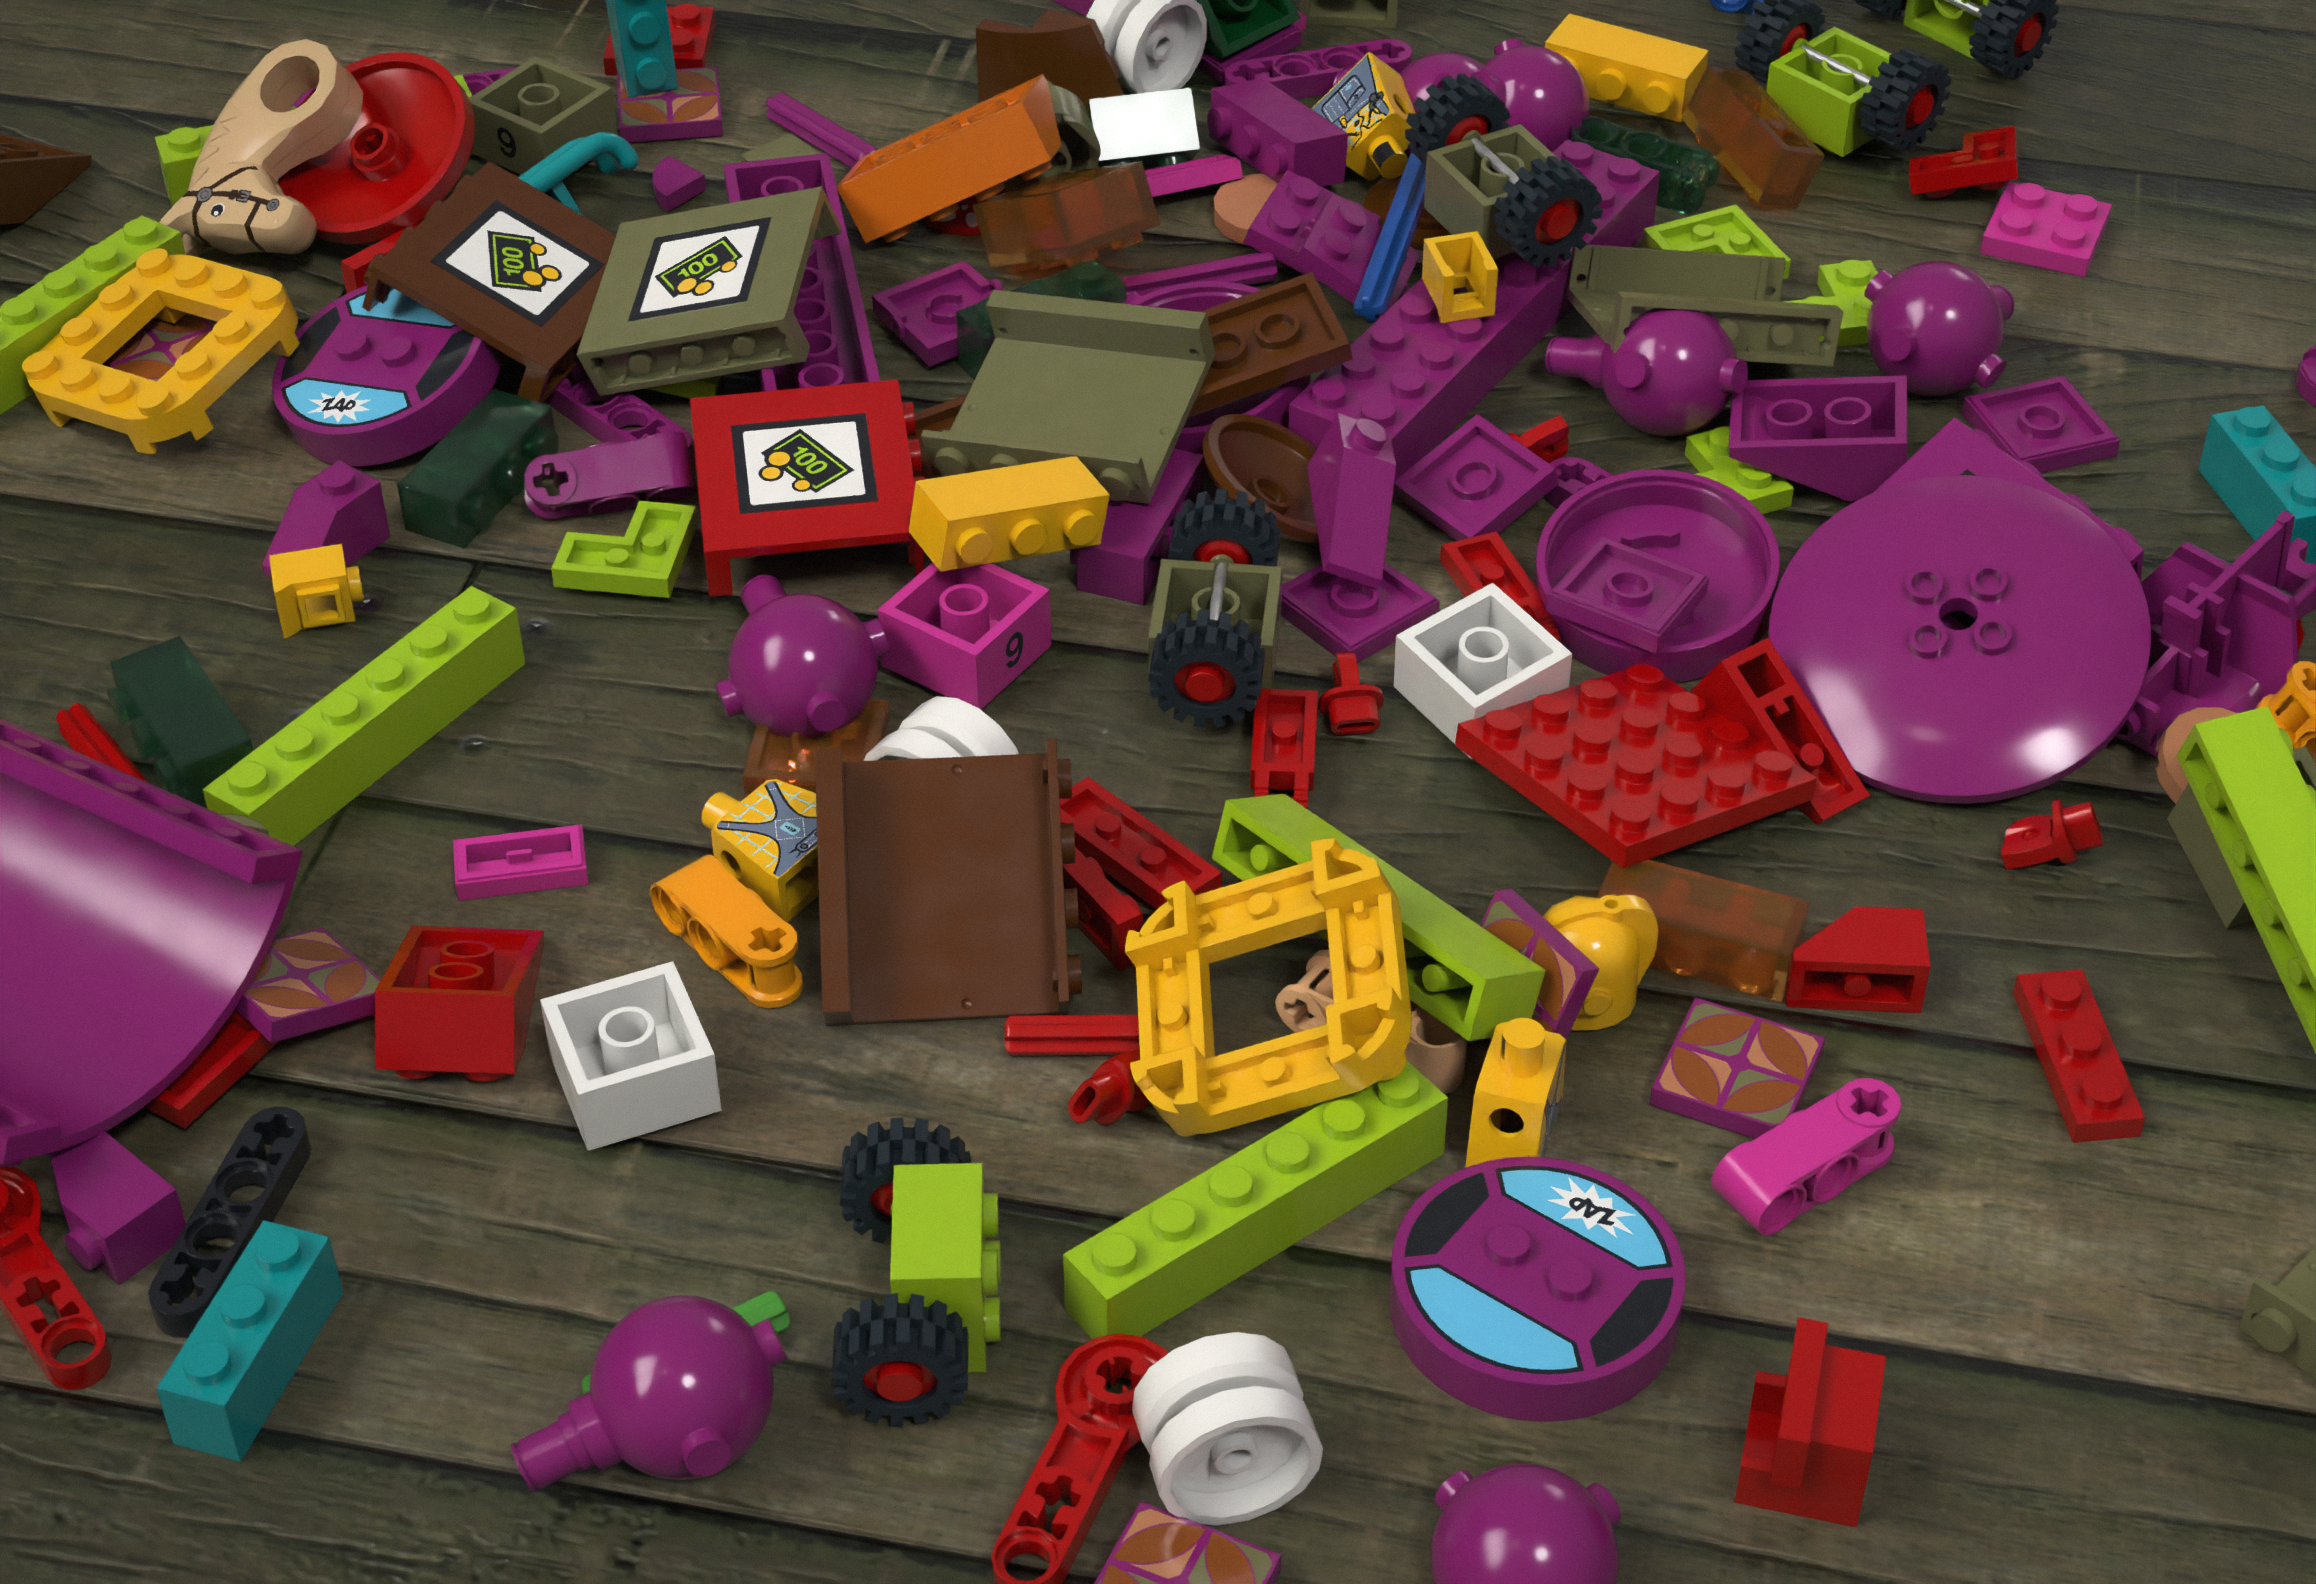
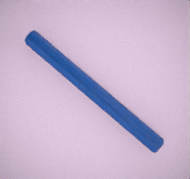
M1412 152L1354 302L1355 314L1357 316H1365L1367 323L1376 322L1380 315L1386 312L1424 209L1426 165Z

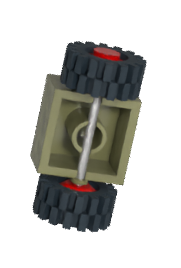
M1457 74L1455 81L1449 75L1441 78L1442 88L1440 89L1431 84L1426 89L1430 95L1429 98L1424 101L1418 97L1413 104L1419 112L1418 114H1408L1406 122L1412 128L1405 130V138L1410 142L1407 146L1426 165L1424 208L1451 235L1478 231L1493 260L1499 259L1503 255L1517 252L1526 262L1529 261L1533 266L1541 267L1543 262L1547 267L1556 265L1557 256L1564 262L1572 258L1573 256L1570 251L1572 247L1576 246L1581 251L1587 245L1582 239L1585 233L1594 235L1598 228L1592 222V219H1599L1602 216L1603 210L1597 204L1603 201L1601 194L1596 190L1597 187L1564 158L1562 160L1557 158L1521 124L1511 127L1506 122V120L1511 118L1509 110L1505 107L1506 104L1476 77L1472 76L1470 79L1466 74Z
M1217 489L1216 498L1211 500L1207 491L1197 494L1196 504L1188 499L1182 505L1181 513L1177 512L1174 519L1168 556L1171 559H1161L1148 636V693L1151 694L1152 698L1159 697L1158 707L1162 711L1166 712L1175 707L1173 719L1183 723L1187 715L1194 716L1193 726L1204 727L1205 718H1213L1215 727L1226 726L1228 714L1236 723L1244 718L1245 709L1252 712L1255 708L1257 697H1260L1261 688L1273 689L1281 626L1282 567L1277 566L1281 531L1280 527H1276L1277 517L1274 512L1271 511L1264 514L1266 504L1257 498L1252 505L1247 504L1248 493L1239 490L1236 499L1227 498V489Z

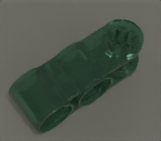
M1584 117L1581 120V126L1575 129L1574 125L1571 128L1570 141L1583 142L1590 145L1593 149L1619 158H1630L1637 161L1640 165L1660 171L1656 205L1676 213L1689 214L1698 210L1706 197L1705 190L1715 185L1720 175V164L1717 158L1710 151L1702 147L1690 146L1662 138L1653 132L1638 131L1617 125L1599 117ZM1693 161H1697L1692 171L1688 169ZM1687 190L1690 191L1691 193L1689 194L1687 199L1683 200L1682 198L1687 192Z

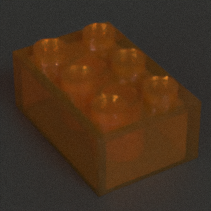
M1142 161L1059 173L972 205L991 267L1012 265L1014 272L1025 271L1040 266V269L1043 270L1067 263L1068 267L1084 264L1099 258L1098 250L1110 246L1112 250H1117L1142 242V231L1160 225Z

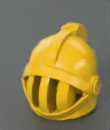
M1577 895L1552 905L1543 915V918L1599 968L1571 1030H1600L1617 1025L1630 1016L1636 1004L1637 986L1652 962L1657 949L1658 924L1651 905L1645 899L1635 895H1605L1601 898Z

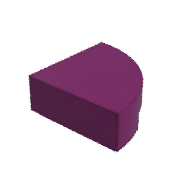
M671 156L664 158L653 171L652 181L657 203L667 212L706 190L705 175Z

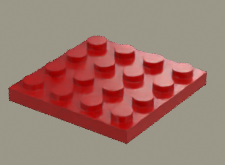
M1635 664L1628 669L1597 679H1589L1579 685L1551 694L1539 695L1532 700L1502 710H1493L1477 719L1458 723L1455 740L1456 747L1623 869L1811 801L1814 797L1817 782L1815 776L1795 764L1788 755L1772 751L1749 735V731L1745 726L1729 721L1707 706L1703 698L1688 692L1666 677L1660 669L1647 664Z

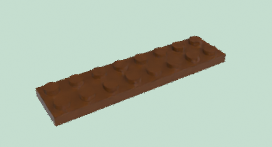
M1312 272L1200 311L1207 314L1216 355L1188 418L1353 359L1350 342ZM967 395L914 413L916 436L907 438L919 439L922 473L913 474L914 477L924 476L925 479L938 478L933 476L921 434L923 430L950 431Z

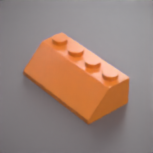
M1044 74L861 157L836 187L865 243L883 236L886 243L894 241L913 230L912 223L928 216L931 222L941 220L959 209L957 204L959 201L973 195L977 201L988 199L1002 191L1006 187L1004 181L1021 174L1023 180L1026 181L1049 170L1052 167L1050 161L1062 145L1048 82Z

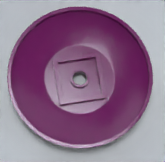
M1946 475L1921 478L1878 490L1848 505L1817 528L1794 555L1779 582L1769 619V639L1861 781L1889 793L1916 800L1971 804L2016 797L2043 788L2071 774L2105 748L2120 731L2132 713L2141 694L2150 656L2151 621L2141 582L2130 561L2105 530L2086 514L2062 499L2018 482L1973 475ZM1963 611L1973 616L1976 621L1967 629L1953 630L1946 627L1941 622V619L1950 612Z

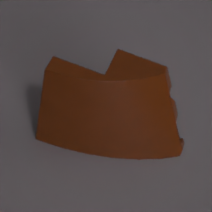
M1047 9L1031 29L985 18L976 27L979 103L1042 74L1053 85L1074 93L1084 106H1086L1089 99L1122 96L1124 93L1118 82L1120 71L1113 57L1105 49V40L1095 19Z

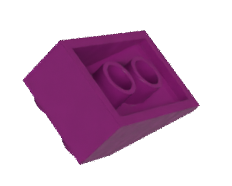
M1907 375L1747 380L1746 386L1741 393H1732L1729 458L1847 501H1857L1876 491L1908 461Z

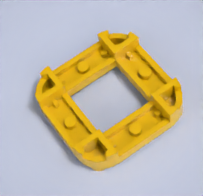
M161 248L149 250L137 259V267L124 274L115 283L105 287L90 306L80 315L66 322L62 326L60 333L40 351L27 357L22 364V369L48 418L59 427L64 426L74 417L127 434L136 451L145 454H155L157 442L178 437L188 431L192 433L197 441L214 429L205 410L268 351L290 357L300 344L295 334L298 324L297 313L281 282L271 277L191 255H168L167 251ZM185 313H189L217 322L213 330L189 352L181 355L176 360L175 365L158 381L102 365L152 318L175 324Z
M1336 838L1312 841V860L1199 895H1194L1185 880L1178 882L1161 891L1167 902L1148 918L1140 932L1128 931L1125 953L1136 967L1140 1060L1130 1063L1131 1072L1135 1083L1176 1134L1190 1137L1196 1134L1222 1131L1361 1091L1377 1081L1391 1080L1403 1071L1407 1061L1404 1051L1410 1040L1412 1030V1014L1400 905L1394 889L1374 857L1370 858L1359 851L1341 848ZM1327 929L1334 1004L1325 1006L1327 1024L1215 1056L1209 964Z

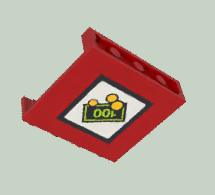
M898 379L690 398L709 597L733 595L730 558L907 542L909 563H914L915 576L924 570V550L909 533L915 484L916 481L925 480V477L913 476V474L922 473L919 439L907 438L916 436L913 402H902Z

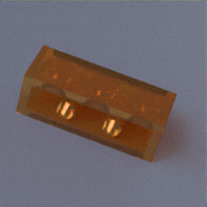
M1707 66L1681 118L1696 135V142L1715 156L1721 163V170L1734 178L1746 191V198L1760 208L1770 209L1773 206L1798 208L1825 156L1747 71Z
M1646 860L1624 869L1612 861L1597 898L1605 895H1635L1645 899L1651 905L1657 919L1658 938L1657 949L1649 965L1650 967L1783 1002L1786 994L1792 951L1803 944L1810 906L1809 901L1652 860Z

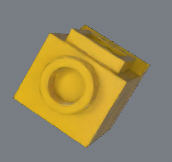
M1478 231L1424 239L1422 280L1437 307L1440 322L1446 323L1495 315L1498 267ZM1466 287L1468 291L1467 293L1454 294V289Z
M342 544L269 555L274 596L284 639L291 637L301 630L356 621L353 603L364 601L359 567H346Z

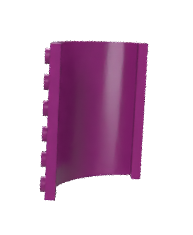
M3 719L0 720V1167H14L20 1165L24 1159L83 1143L99 1135L103 1130H110L137 1113L161 1094L193 1063L233 1013L262 964L286 910L303 850Z

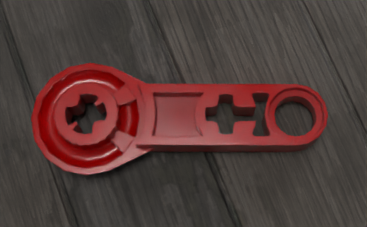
M0 1167V1309L43 1374L55 1387L64 1390H82L93 1386L104 1378L111 1367L112 1354L103 1326L40 1236L41 1197L35 1181L21 1169ZM43 1298L48 1304H54L58 1319L48 1326L47 1319L39 1306L32 1304L36 1300ZM86 1341L95 1346L91 1355L78 1363L64 1364L55 1360L59 1350L69 1343Z
M1119 1333L1096 1337L1076 1348L1061 1365L1055 1386L1057 1425L994 1545L991 1559L995 1584L1064 1583L1129 1449L1142 1442L1132 1412L1134 1390L1147 1370L1168 1354L1165 1348L1145 1337ZM1116 1378L1131 1380L1132 1390L1123 1385L1122 1393H1110L1107 1391L1106 1382L1109 1381L1112 1386H1116ZM1061 1496L1071 1498L1072 1506L1062 1505L1059 1508L1052 1522V1534L1044 1530L1047 1525L1046 1504L1055 1505ZM1021 1554H1037L1048 1562L1049 1568L1035 1580H1017L1006 1571L1009 1562Z

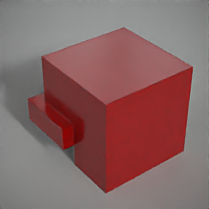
M1798 1317L1787 1376L1757 1370L1734 1503L1857 1528L1873 1455L1886 1356L1826 1345L1828 1323Z

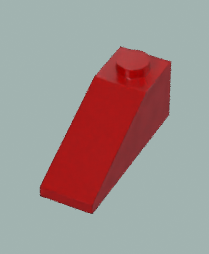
M1769 638L1720 661L1691 690V693L1703 698L1707 706L1729 721L1745 726L1749 731V735L1772 751L1788 755L1795 764L1817 778L1813 800L1796 806L1817 825L1861 803L1870 796Z

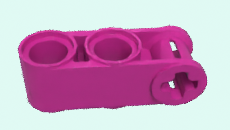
M1860 1078L1850 1081L1841 1089L1809 1108L1792 1113L1778 1126L1752 1141L1742 1143L1728 1152L1713 1172L1711 1179L1712 1188L1763 1236L1773 1235L1788 1226L1798 1216L1820 1203H1826L1834 1199L1848 1186L1871 1172L1883 1168L1891 1161L1895 1144L1890 1128L1898 1121L1900 1115V1096L1893 1087L1883 1081L1872 1078Z

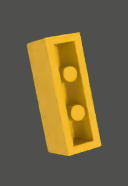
M1568 14L1545 41V48L1561 54L1577 68L1587 86L1589 98L1682 123L1704 94L1709 50L1573 14Z
M1077 456L919 480L915 484L909 533L940 572L1101 545L1110 494Z

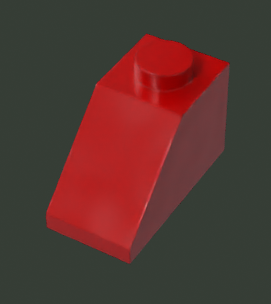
M1855 906L1792 951L1785 994V1006L1790 1008L1921 1013L1930 971L1923 909Z

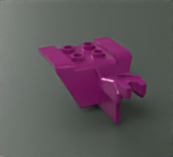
M2285 510L2277 516L2276 522L2232 564L2191 542H2185L2141 582L2151 621V648L2148 670L2136 705L2115 737L2127 740L2158 758V751L2156 753L2157 742L2178 715L2197 707H2221L2235 713L2256 709L2257 704L2263 697L2269 694H2276L2287 682L2286 676L2288 671L2294 664L2298 663L2296 621L2316 609V564L2304 562L2309 543L2300 538L2290 543L2295 515ZM2282 589H2284L2285 591L2291 593L2292 595H2289V594L2283 592Z

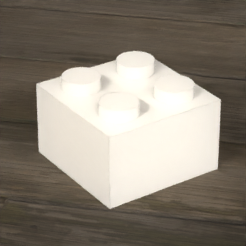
M1491 583L1396 635L1394 687L1455 744L1458 723L1480 718L1490 711L1502 710L1532 700L1539 695L1551 694L1569 688L1572 653L1500 588Z
M673 961L540 999L549 1055L587 1151L722 1111L715 1055Z

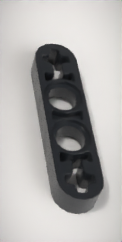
M275 1106L257 1112L244 1124L151 1283L148 1292L156 1324L163 1333L175 1338H188L263 1220L273 1222L311 1153L304 1117L298 1111L288 1107ZM265 1144H266V1145H272L271 1148H270V1150L268 1151V1156H267ZM258 1184L265 1187L264 1192L254 1200L235 1202L229 1199L232 1192L241 1186ZM229 1237L235 1240L233 1246L222 1254L207 1256L198 1253V1249L203 1243L212 1238ZM194 1289H196L197 1299L189 1298ZM172 1303L180 1304V1306H173Z

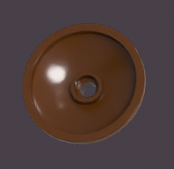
M1229 414L1216 419L1203 438L1202 449L1208 472L1217 488L1227 489V498L1236 499L1238 490L1248 493L1247 504L1252 505L1257 498L1266 504L1264 514L1273 511L1277 517L1276 527H1280L1281 538L1303 544H1319L1307 465L1317 447L1288 428L1261 417L1247 414Z

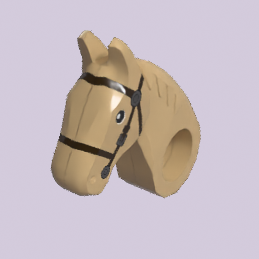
M308 39L282 44L264 56L238 86L214 123L194 166L187 192L159 222L181 232L186 255L197 257L208 247L233 255L257 252L298 254L311 246L317 232L315 217L301 202L290 196H285L278 184V179L290 169L308 159L326 153L348 137L362 112L363 91L354 76L326 45ZM316 87L313 95L304 104L291 110L293 104L302 94Z

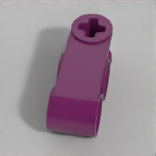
M663 432L638 440L604 442L580 450L543 455L534 459L528 465L524 474V501L528 510L536 517L546 521H556L592 513H614L637 506L639 501L671 503L688 498L697 492L686 436L681 432ZM553 480L555 487L559 488V495L548 496L547 490L542 487V481Z

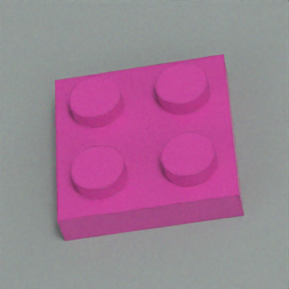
M2009 181L1984 232L1980 254L2085 277L2109 222L2112 204L2096 201L2088 195H2069L2046 190L2034 183L2019 184Z

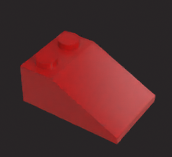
M412 925L375 989L376 1069L396 1070L397 1075L411 1079L427 1078L435 1075L437 1072H462L471 1080L493 1081L503 1078L506 1074H515L525 1051L544 946V930Z

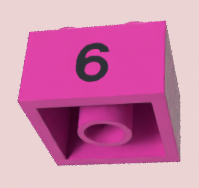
M932 562L877 610L878 621L890 648V653L881 656V666L946 697L958 698L979 709H983L1052 646L1050 589L992 563L940 572Z

